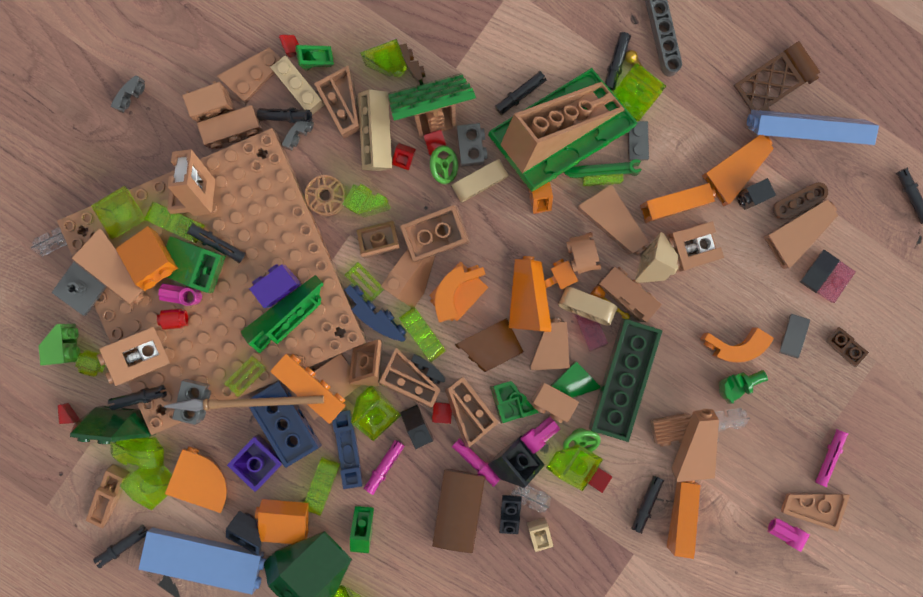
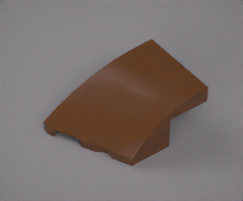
M507 318L455 344L458 349L466 352L469 355L468 358L475 362L484 372L524 352L512 328H509Z

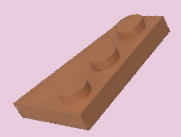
M269 47L217 75V77L247 103L274 74L271 66L281 58Z
M787 493L781 512L838 532L850 495Z

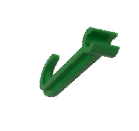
M634 159L631 162L574 166L563 173L570 178L625 174L637 176L642 169L633 168V166H639L641 163L640 160Z

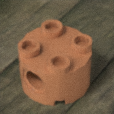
M592 232L579 237H569L570 241L566 242L569 253H573L575 259L571 261L573 271H578L579 275L586 271L601 269V265L596 264V262L600 261L594 239L590 240V237H593Z

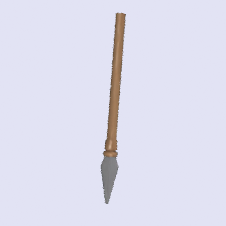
M324 395L231 400L191 399L168 404L164 407L189 411L204 409L207 411L209 409L321 404L324 403Z

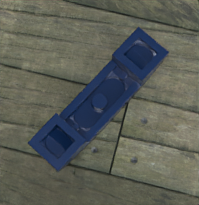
M351 410L341 411L332 423L336 435L343 489L362 487L361 465Z

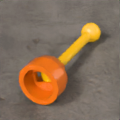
M599 285L590 293V295L609 301L605 298V291ZM617 307L616 311L622 315V318L629 320V313H624Z

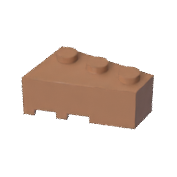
M346 66L314 83L344 139L360 131L352 74L349 66Z
M397 348L395 349L379 385L432 409L440 389Z
M464 377L459 378L445 389L465 448L473 445L499 423Z

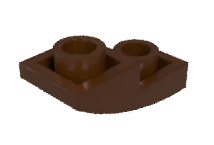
M407 43L399 45L408 71L419 84H423L422 78L426 77L424 66H419L418 60L411 62L414 60L412 49H408Z
M840 327L826 341L854 367H857L869 353Z

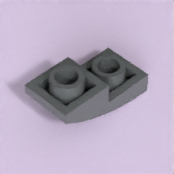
M135 75L120 89L110 107L124 113L125 109H128L130 106V97L139 98V95L144 92L145 81Z
M313 118L310 122H296L286 135L282 146L291 151L293 147H297L300 140L298 135L307 136V133L312 131L314 126Z
M794 314L789 316L779 353L799 358L810 319Z

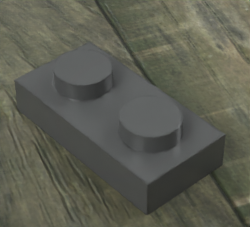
M637 121V125L628 132L629 161L634 159L640 161L649 160L648 121Z

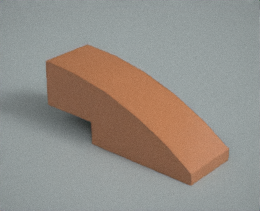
M114 464L105 471L101 485L95 492L86 518L87 522L102 529L105 527L121 496L130 474L129 471Z

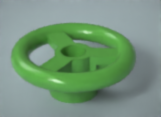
M444 145L437 147L430 157V171L437 182L448 184L455 179L458 172V159L455 152L450 147ZM442 151H445L449 154L444 159L437 157V155ZM452 162L453 169L451 175L449 176L448 168L449 164Z
M579 428L574 430L565 439L563 449L570 455H585L598 448L601 438L596 432ZM573 440L575 442V445L571 449L569 448V444ZM587 445H591V446L588 447V448L581 449L582 447H585V446H587Z

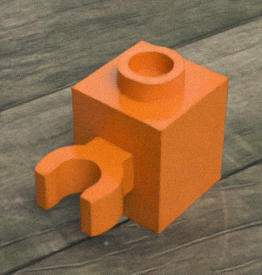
M561 259L553 263L554 267L551 270L554 276L545 280V287L548 288L558 283L560 289H563L578 281L568 260L564 262Z

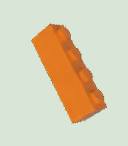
M288 353L285 354L270 372L298 397L324 395V403L307 405L330 424L345 408V399L339 393L333 394L329 390L331 386L323 379L321 381L314 377L316 373L308 366L304 368L299 364L301 360L292 353L291 356Z

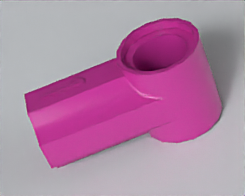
M164 283L159 288L158 296L161 301L191 306L199 304L202 300L201 291L195 288ZM189 292H192L194 295L192 302L187 298Z
M549 416L535 429L532 428L521 437V440L531 453L534 454L561 429Z
M776 517L768 525L767 532L782 539L786 544L800 552L810 536L805 531L796 526L792 527Z

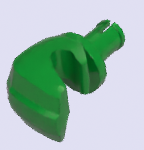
M760 370L749 376L742 372L725 377L719 381L720 396L727 404H733L745 392L746 394L753 393V386L768 381L767 374L764 370Z

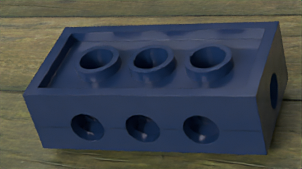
M278 381L250 399L293 396L288 387L281 381ZM277 405V412L273 411L271 406L249 407L285 468L322 446L298 405ZM281 419H285L287 421V428L281 426ZM295 436L298 444H293L290 441V437Z

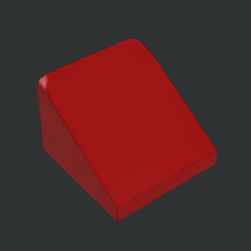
M279 35L287 56L290 58L296 56L295 46L299 45L294 35Z
M442 130L423 135L429 155L437 147L446 146Z
M398 143L392 158V165L409 171L416 149Z
M435 402L433 405L432 422L451 424L452 409L450 404Z
M69 403L58 405L59 424L76 423L80 420Z
M594 465L585 482L603 493L612 476Z

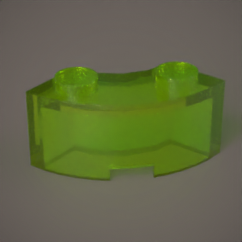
M156 437L110 442L112 457L123 465H137L139 469L164 466V448Z

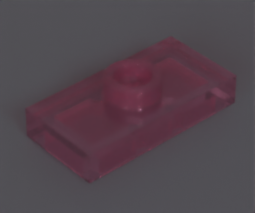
M839 261L817 293L831 303H835L856 271Z
M575 315L589 351L608 345L600 323Z

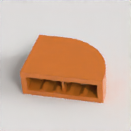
M188 446V449L184 448L181 451L165 494L221 513L227 498V481L222 469L215 461L200 454L198 449Z

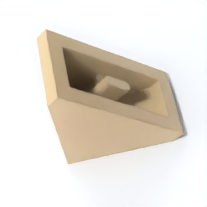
M545 518L527 523L535 552L553 547Z

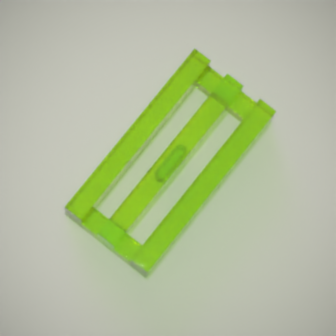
M623 174L584 176L582 181L583 186L621 184L624 178Z
M359 262L345 274L354 286L358 285L363 290V295L368 300H375L385 290L380 287L381 284ZM357 268L379 288L378 291L356 271ZM352 273L374 294L372 297L351 276Z
M252 355L224 384L237 397H240L266 368ZM253 361L255 364L233 385L231 382ZM259 367L260 370L238 390L237 387Z

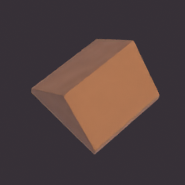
M394 221L357 230L360 253L364 259L401 249Z
M377 339L353 348L349 384L379 386L383 351L381 340Z

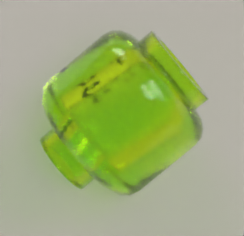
M91 350L79 353L75 364L78 372L91 377H96L99 372L103 373L105 365L101 366L97 355L100 353Z

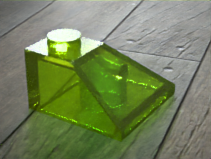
M397 39L360 52L366 67L389 77L401 76L407 70Z
M125 185L91 205L112 240L146 220Z
M369 386L356 399L351 423L374 441L401 414L374 386Z
M577 444L557 451L546 468L559 479L583 491L604 459Z
M154 456L134 471L119 486L133 501L152 511L168 496L165 492L172 474Z

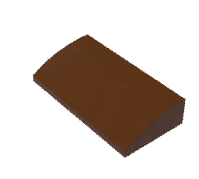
M454 469L444 470L432 547L473 553L485 476Z

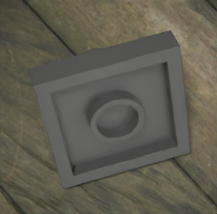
M73 262L51 293L83 316H86L106 287Z

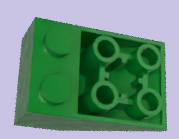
M170 236L166 248L178 269L173 271L167 278L206 293H213L226 256Z

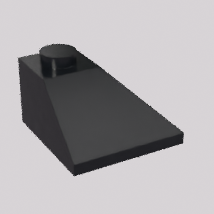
M519 436L498 453L488 465L499 479L524 488L545 464L536 453H531L521 440L522 436Z

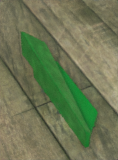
M314 275L245 327L241 334L246 342L259 354L271 340L276 344L281 342L321 304L320 289L323 286L322 281Z

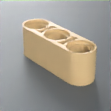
M498 159L452 185V188L462 203L509 177L501 160Z
M572 287L565 288L558 304L559 307L566 311L606 326H610L617 310L615 304Z

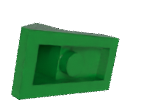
M295 46L298 65L305 71L313 67H331L334 65L331 46Z

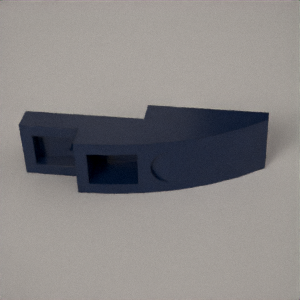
M352 283L345 289L346 293L356 303L351 310L360 320L386 337L401 342L406 340L407 336L405 334L407 331L401 324L397 325L393 321L395 317L388 309L385 311L381 308L376 312V306L370 299L367 301L363 297L364 292L358 285L354 286Z

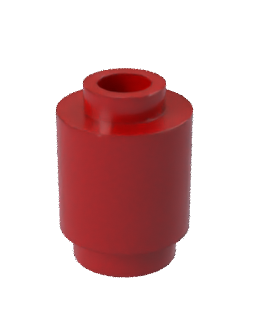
M161 310L160 314L157 315L158 326H161L163 330L179 329L188 326L189 319L186 310Z

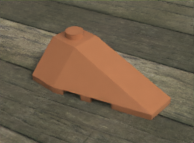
M407 249L380 287L414 309L425 292L435 255L413 262L409 249Z

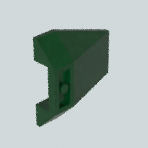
M98 406L92 409L73 425L70 437L77 438L78 442L98 440V444H110V442L136 438L149 439V437L156 435L150 434L139 409L119 408L112 411L109 406Z
M324 531L276 550L264 562L267 584L278 597H334L352 558Z

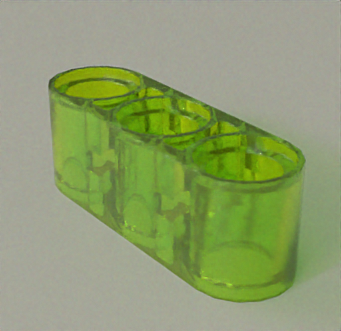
M153 201L144 220L194 243H197L198 239L186 234L190 225L194 223L202 229L205 227V225L180 213L170 214L167 207Z
M412 307L399 317L402 324L430 362L446 352L441 342L415 307Z
M321 458L304 502L308 503L310 513L321 516L337 475L339 463Z

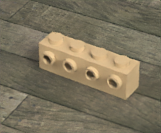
M369 89L358 93L362 170L383 171L392 168L388 92Z

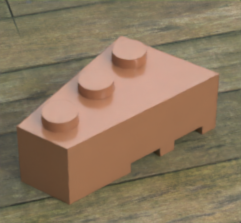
M612 267L597 285L603 288L609 296L639 322H648L662 304L652 294L643 290L638 282L627 277V273L621 267Z

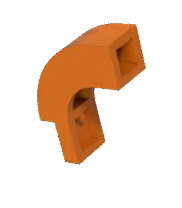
M478 265L467 268L468 272L464 273L463 267L460 266L443 278L435 296V310L439 323L458 317L454 306L455 291L462 283L486 275L483 267L479 268Z
M752 327L744 341L734 346L725 344L710 333H703L700 339L705 342L703 345L710 350L716 349L712 355L715 358L729 362H746L764 353L774 338L761 329Z

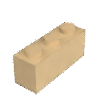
M286 55L271 66V69L304 110L309 109L313 115L325 105Z

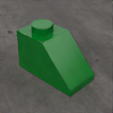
M355 506L350 534V552H370L374 516L373 507Z

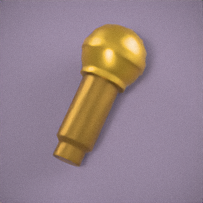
M634 50L627 51L625 60L633 65L639 75L642 77L646 75L644 67L638 60L637 52Z

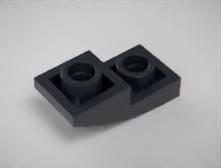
M823 249L800 283L817 293L840 260Z
M417 354L413 355L411 362H414V365L419 369L425 370V367L429 368L426 376L430 377L429 379L436 384H440V381L445 382L446 377L434 364Z
M502 495L499 533H519L521 496Z

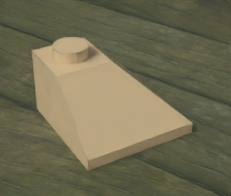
M660 232L641 254L635 279L636 282L665 281L670 275L676 273L678 269V254L664 233Z

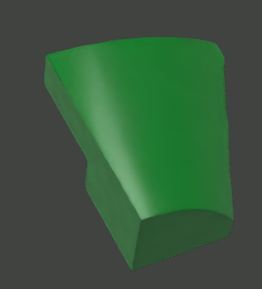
M577 361L550 385L572 398L601 388Z
M512 381L490 387L501 424L538 413V410L530 404L524 394L520 393Z

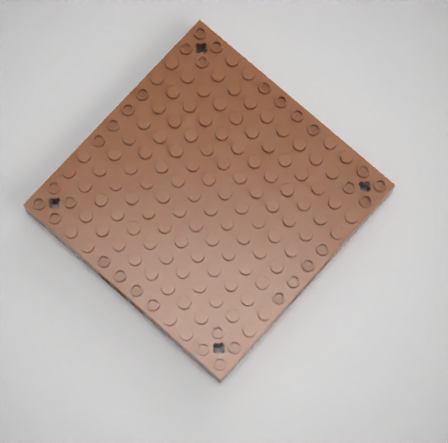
M273 128L200 159L215 178L212 214L193 216L190 212L176 214L168 212L170 193L168 180L169 176H174V170L57 221L72 256L84 246L99 228L116 249L147 226L159 234L165 246L169 237L172 236L222 254L208 245H202L201 241L186 234L192 223L206 231H212L216 237L246 253L240 263L226 256L214 292L206 293L201 291L202 300L197 305L185 306L159 300L158 293L162 283L192 288L167 277L156 283L153 288L144 291V298L138 305L129 306L108 288L105 289L94 304L111 344L154 327L170 364L128 382L132 393L144 388L150 389L160 385H164L166 388L160 391H167L166 397L152 400L149 403L138 404L151 435L181 423V421L172 419L175 409L167 408L166 411H161V407L177 402L182 380L190 379L210 384L209 390H211V395L209 399H237L278 381L279 379L270 371L287 353L290 356L292 353L301 360L299 364L306 368L367 342L359 320L351 310L353 308L312 212L306 203L305 196L278 134ZM263 150L268 153L265 159L260 157ZM85 228H88L87 235L83 233V231H86ZM276 264L279 266L281 264L286 265L302 284L316 275L323 283L320 289L321 304L281 342L276 344L271 340L259 354L246 342L241 331L271 308H263L249 288L253 286L252 282L260 276H267L269 274L268 270ZM189 292L187 295V298L190 302H192L194 298L192 292ZM161 310H186L189 319L188 326L179 329L163 330L161 326H158L157 315L160 314ZM338 327L346 330L344 337L337 335ZM145 346L142 348V353L147 357L152 356L153 349ZM137 348L126 353H123L125 359L127 357V354L130 355L131 353H135V351L137 352ZM139 359L134 361V363L131 362L130 365L127 363V366L131 367L143 361ZM193 388L192 395L198 398L199 390ZM187 410V413L189 416L193 417L195 411Z

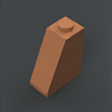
M562 318L550 319L551 332H542L530 363V370L570 368L567 322H562Z

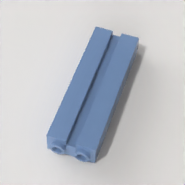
M751 110V114L747 117L748 129L754 131L757 135L875 145L879 125L865 119Z
M153 527L146 533L138 570L252 595L256 589L260 588L262 578L259 577V571L264 569L266 559L263 558L264 552L262 551L257 556L240 546Z

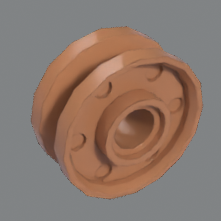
M320 175L314 177L308 183L305 189V200L312 211L322 216H332L344 208L347 201V193L344 185L338 179L331 175ZM329 191L331 194L330 198L323 201L322 193Z

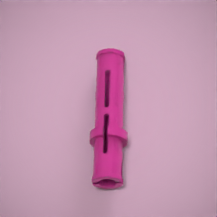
M836 429L831 445L828 444L827 448L829 450L815 483L825 487L828 486L827 484L838 457L844 451L842 448L848 433Z
M460 438L452 445V448L477 471L478 475L485 476V479L492 487L501 480L487 462L485 463L469 447L465 448L464 442Z
M396 439L394 440L376 470L372 471V476L364 486V490L374 495L382 480L386 479V474L405 447L404 444Z

